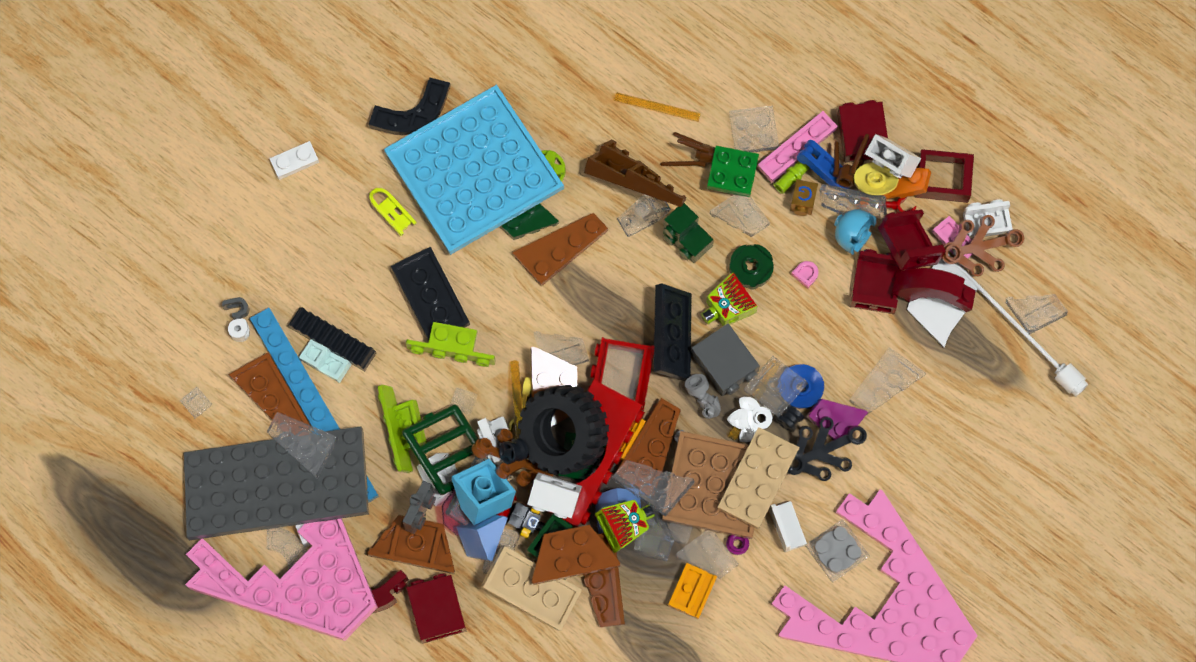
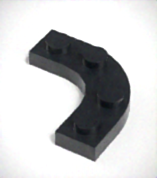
M429 77L420 103L407 111H395L375 105L368 124L369 128L395 135H409L439 117L451 87L450 82Z

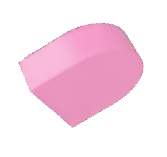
M805 261L800 263L791 275L808 289L818 277V268L813 262Z

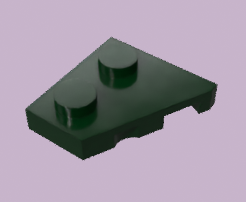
M539 203L501 225L500 228L513 240L524 237L526 234H534L549 226H557L559 220Z

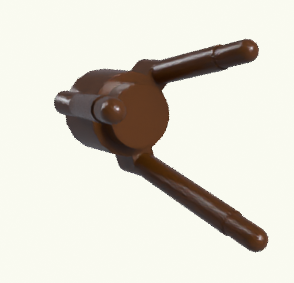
M674 132L673 135L680 138L677 140L678 143L697 149L695 158L699 159V161H669L660 163L661 166L705 167L706 163L712 164L715 147Z
M868 134L864 136L853 164H845L840 169L839 142L835 141L833 176L837 177L836 182L838 185L846 188L854 185V174L864 163V160H860L867 144Z

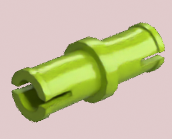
M798 161L793 167L786 169V173L773 184L775 189L779 193L784 194L796 182V179H802L801 176L810 167Z

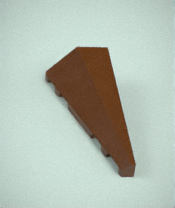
M612 139L603 143L600 151L587 160L584 170L585 174L679 207L686 201L687 197L685 195L681 196L673 192L674 187L672 185H664L660 181L661 177L640 160L630 158L629 152L626 149L622 151L616 147L617 142Z

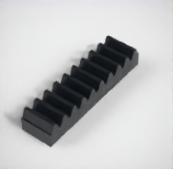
M303 307L298 309L288 325L293 331L327 347L332 353L348 360L352 365L364 372L376 355V351L372 347H368L364 342H360L350 334L337 329L333 324L330 325L326 320H322L319 316H315Z

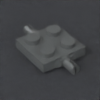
M424 480L417 493L411 495V505L402 521L406 531L414 535L417 529H422L426 520L424 517L426 516L427 509L431 510L436 501L432 484Z

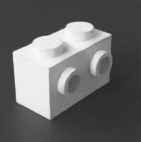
M875 134L865 152L866 155L873 158L872 162L882 168L888 167L891 169L890 173L898 178H902V176L911 178L921 160L920 157L897 143Z
M538 472L527 505L532 506L537 511L544 512L546 510L553 512L559 518H572L582 486Z

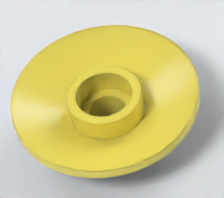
M870 162L856 170L854 183L860 191L866 194L884 195L897 187L899 178L891 174V169L888 167L882 168Z

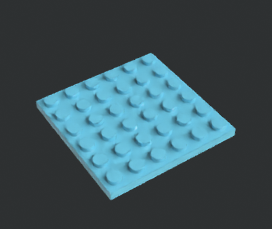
M497 85L384 149L387 157L450 255L564 189L563 183Z

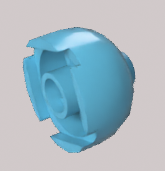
M853 209L847 211L844 215L840 214L834 223V226H836V241L844 250L852 255L854 250L856 252L860 251L872 234L869 232V228L871 225L875 227L876 217L862 209Z

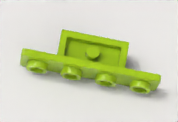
M433 322L429 343L406 340L407 349L411 353L422 355L425 352L431 353L433 357L445 359V356L452 357L455 361L467 363V360L474 361L482 367H489V364L495 365L496 362L494 355L474 352L478 333L474 329Z
M379 385L378 399L382 404L383 419L389 432L388 440L393 449L394 464L399 472H413L408 452L411 448L403 437L402 431L421 421L417 400H409L397 405L393 387ZM424 430L414 434L420 446L427 443Z

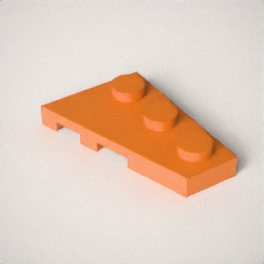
M916 168L911 178L902 176V178H899L897 187L884 195H869L860 191L857 205L864 207L868 203L887 202L886 199L895 197L905 198L926 193L931 171L925 168Z

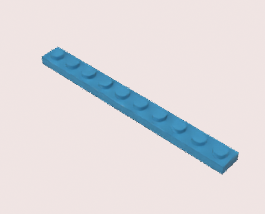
M267 308L251 317V322L315 433L339 430L340 428L271 309ZM367 477L369 503L379 496Z

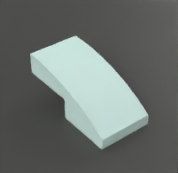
M313 340L309 341L299 356L300 360L338 383L341 382L352 365L348 360L332 353L327 347Z

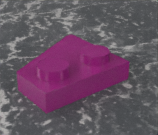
M819 399L806 417L819 429V420L823 416L830 417L834 422V426L829 430L827 436L834 440L847 434L852 426L859 425L868 412L829 400ZM824 420L822 423L823 427H828L830 420Z

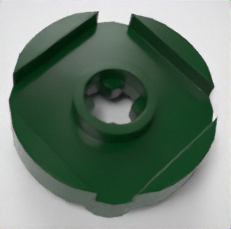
M759 244L742 245L733 252L729 271L731 274H735L743 287L754 290L765 285L772 277L774 268L771 253ZM756 262V270H748L746 263Z

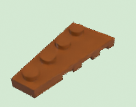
M592 213L512 252V254L542 287L608 232V228Z
M269 353L229 374L237 385L288 437L304 435L312 430Z
M661 398L615 473L616 477L652 498H655L680 415V408Z
M598 534V536L602 539V541L607 545V547L617 558V552H613L605 534ZM618 567L584 574V582L590 590L591 602L600 627L625 625Z

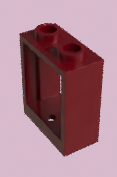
M921 149L919 154L921 160L916 168H925L926 161L962 164L960 189L928 186L926 193L918 194L915 198L968 203L972 192L974 154Z

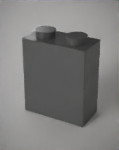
M729 323L691 348V355L721 396L727 393L729 395L733 394L740 388L739 385L744 381L748 383L758 376L757 372H759L760 365Z

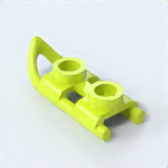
M375 188L369 193L372 205L400 236L404 234L403 230H406L411 223L413 225L417 224L414 218L387 190ZM378 192L388 196L379 205L373 198V195ZM398 207L402 214L399 215L394 209ZM389 214L395 219L394 221L388 216Z

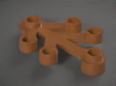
M984 215L980 218V227L970 244L962 246L967 234L974 230V223L971 220H963L959 224V232L954 241L943 245L946 253L942 260L947 264L959 263L969 270L971 276L978 277L984 273L983 265L973 263L964 256L965 254L972 253L987 263L992 271L999 272L1005 267L1004 261L993 257L984 250L1003 245L1019 247L1024 242V234L1018 229L1009 230L1005 236L982 241L989 228L995 224L993 216ZM986 218L990 220V224L988 226L984 223V220ZM965 223H968V224H969V230H968V231H966V230L964 229V224H965ZM1012 234L1015 236V242L1010 241ZM950 249H952L954 252L953 257H949L948 251ZM996 261L1000 264L998 269L994 267ZM975 266L979 268L978 274L974 273Z
M502 429L497 435L500 443L511 441L513 438V434L508 429ZM487 438L478 439L472 446L473 454L480 459H485L489 454L500 458L499 448L492 446L491 441ZM527 459L516 461L512 464L502 463L496 469L497 475L502 479H506L510 474L522 468L531 470L530 472L521 471L516 477L517 483L523 487H526L531 481L535 480L538 472L553 477V474H549L548 470L542 471L538 469L537 463L532 464Z

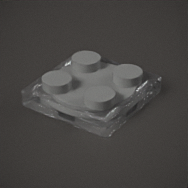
M843 519L805 545L832 583L870 557L869 553Z

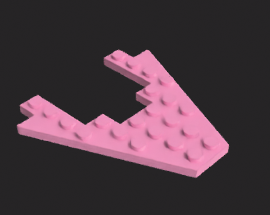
M881 489L869 506L849 493L836 511V514L892 552L880 571L899 585L875 620L857 607H854L843 625L787 586H784L771 604V606L790 618L778 637L889 662H960L978 635L891 502Z
M342 519L304 524L297 532L312 547L281 579L263 565L247 581L204 539H201L186 554L200 568L185 584L190 590L346 641L378 608Z

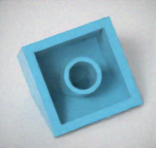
M490 459L452 476L460 508L473 525L511 508L516 493L507 479H502L497 475V467Z

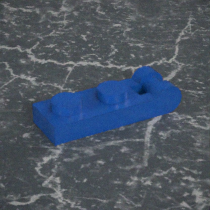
M808 140L804 145V150L798 153L797 160L809 166L837 193L843 196L850 188L837 184V177L833 176L834 158L818 143Z

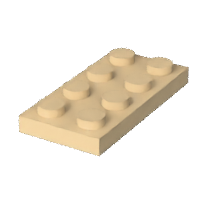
M758 427L717 509L759 530L800 447Z
M501 546L481 588L561 631L582 589L564 579L533 585L532 578L536 563L506 546Z

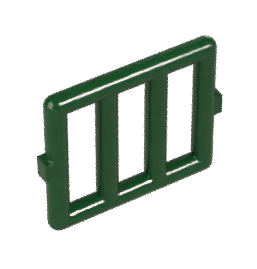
M453 404L435 414L431 412L425 415L423 420L402 431L403 437L438 493L444 495L454 490L452 480L443 484L437 473L473 455L472 446L479 439L459 406ZM454 415L460 425L459 427L421 446L419 445L414 434ZM463 434L467 436L472 444L433 465L425 455Z

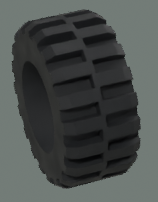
M562 385L539 391L526 402V408H523L520 413L522 420L518 421V429H521V434H518V436L527 445L530 456L528 459L532 464L537 463L538 469L542 471L548 470V473L553 475H566L593 465L597 461V457L602 456L604 452L602 446L607 445L608 442L606 432H609V425L605 423L607 418L606 412H602L600 409L602 404L599 400H593L594 395L589 391L584 392V389L579 386ZM557 409L567 413L575 426L576 438L570 450L561 447L552 434L551 421Z

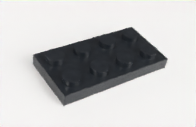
M431 247L391 265V269L428 341L433 322L463 328L470 325Z
M663 283L655 285L654 372L686 381L691 376L692 293Z

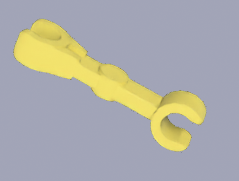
M526 377L524 380L523 397L518 406L519 410L516 419L511 420L509 423L510 431H512V426L522 419L520 413L523 408H526L527 398L532 392L531 378Z

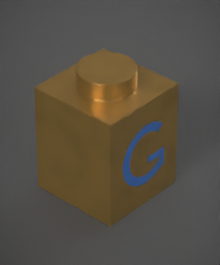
M796 179L790 211L799 216L812 215L818 183Z

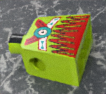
M732 273L707 296L706 302L710 308L702 312L701 316L706 324H710L718 319L723 326L728 323L731 325L755 314L758 306L735 274Z
M635 500L604 507L596 512L595 516L613 552L616 553L649 529L646 520L654 517V511L650 505L640 508Z

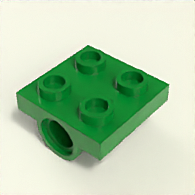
M716 145L707 189L750 197L759 154Z

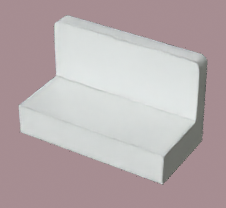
M789 501L778 506L772 504L769 512L784 552L806 546L807 542L792 502Z

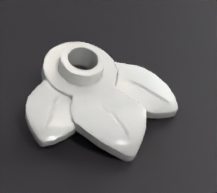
M741 397L739 398L741 409L732 412L727 421L734 427L741 429L739 441L750 442L758 427L765 429L770 426L772 414L769 409L760 407L754 398ZM759 414L765 415L764 422L757 420Z

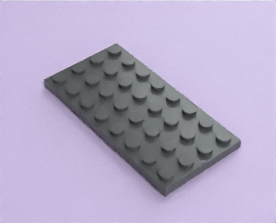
M362 426L184 452L186 530L189 541L369 515L364 432Z

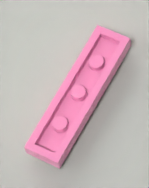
M822 111L757 165V168L771 183L786 172V169L798 162L797 155L801 150H804V145L808 140H813L820 144L836 131L838 126Z

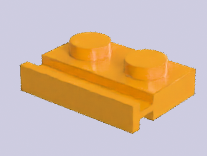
M686 563L668 606L699 619L717 576Z

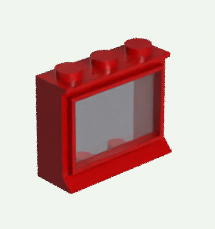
M602 337L601 344H596L594 357H598L597 365H592L590 378H594L597 382L645 407L652 370L654 345L647 346Z

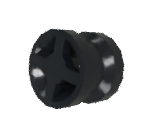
M786 404L782 415H778L775 420L784 429L794 432L797 423L802 422L804 416L796 408Z
M517 438L501 443L499 455L504 463L512 464L516 461L525 460L528 455V448L524 440Z

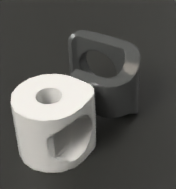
M241 297L224 300L222 302L224 310L241 307L240 311L232 313L234 320L228 326L230 336L236 342L246 341L250 335V329L247 321L243 318L248 316L250 307Z

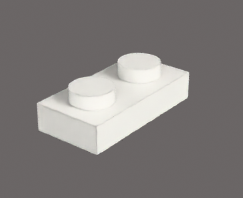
M310 141L269 158L279 180L319 163Z

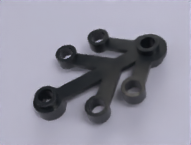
M823 416L819 420L820 429L812 450L804 453L807 441L813 436V431L809 426L800 427L798 431L800 437L796 445L800 448L794 458L798 460V465L795 467L790 466L788 473L797 475L801 472H806L817 476L822 481L829 480L832 474L828 467L822 466L818 468L808 463L814 459L837 466L844 472L849 471L852 468V462L849 458H839L828 453L851 442L855 445L864 443L867 438L866 431L861 426L855 425L848 430L847 434L824 444L829 430L834 426V422L830 417ZM824 420H830L828 427H823L822 423ZM804 429H808L810 431L807 437L802 436V431ZM856 430L860 431V436L853 438V432ZM842 461H848V467L842 468ZM827 470L828 475L824 478L821 477V471Z

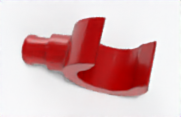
M907 197L899 198L898 201L885 202V208L896 210L897 213L905 212L900 204Z

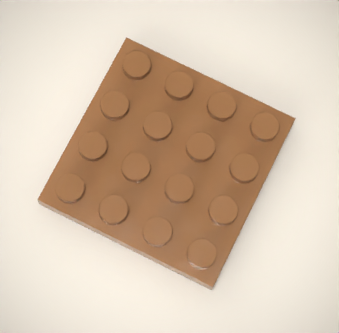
M680 431L662 521L752 539L754 527L717 509L749 445Z

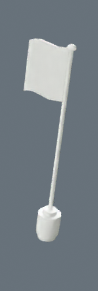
M941 258L937 265H933L932 269L943 270L961 276L965 279V285L976 291L978 289L1057 368L1055 380L1069 394L1072 393L1076 397L1088 386V383L1085 381L1086 378L1071 363L1068 365L1064 363L1060 366L958 263L947 264ZM928 297L909 302L907 309L944 348L951 331L965 314V311L944 300Z

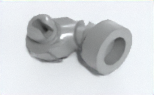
M703 374L690 376L685 381L688 394L698 398L697 401L703 409L702 415L705 418L717 417L720 414L721 406L717 395L715 397L706 393L709 388L706 376Z

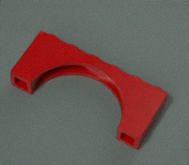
M593 380L588 391L594 395V401L599 400L602 404V407H600L601 411L606 412L607 418L605 423L609 425V432H607L608 442L605 456L596 471L587 479L577 483L582 488L572 518H562L577 527H581L582 524L586 525L592 514L589 510L592 504L597 505L602 496V493L599 491L603 483L607 485L613 475L610 471L614 463L618 464L624 453L621 451L625 443H630L634 432L631 430L635 423L639 424L645 414L642 411L643 405L596 380Z

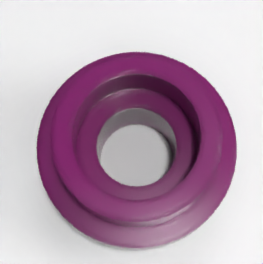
M730 535L726 542L727 549L734 555H742L749 548V539ZM734 541H741L742 546L736 548L733 544Z

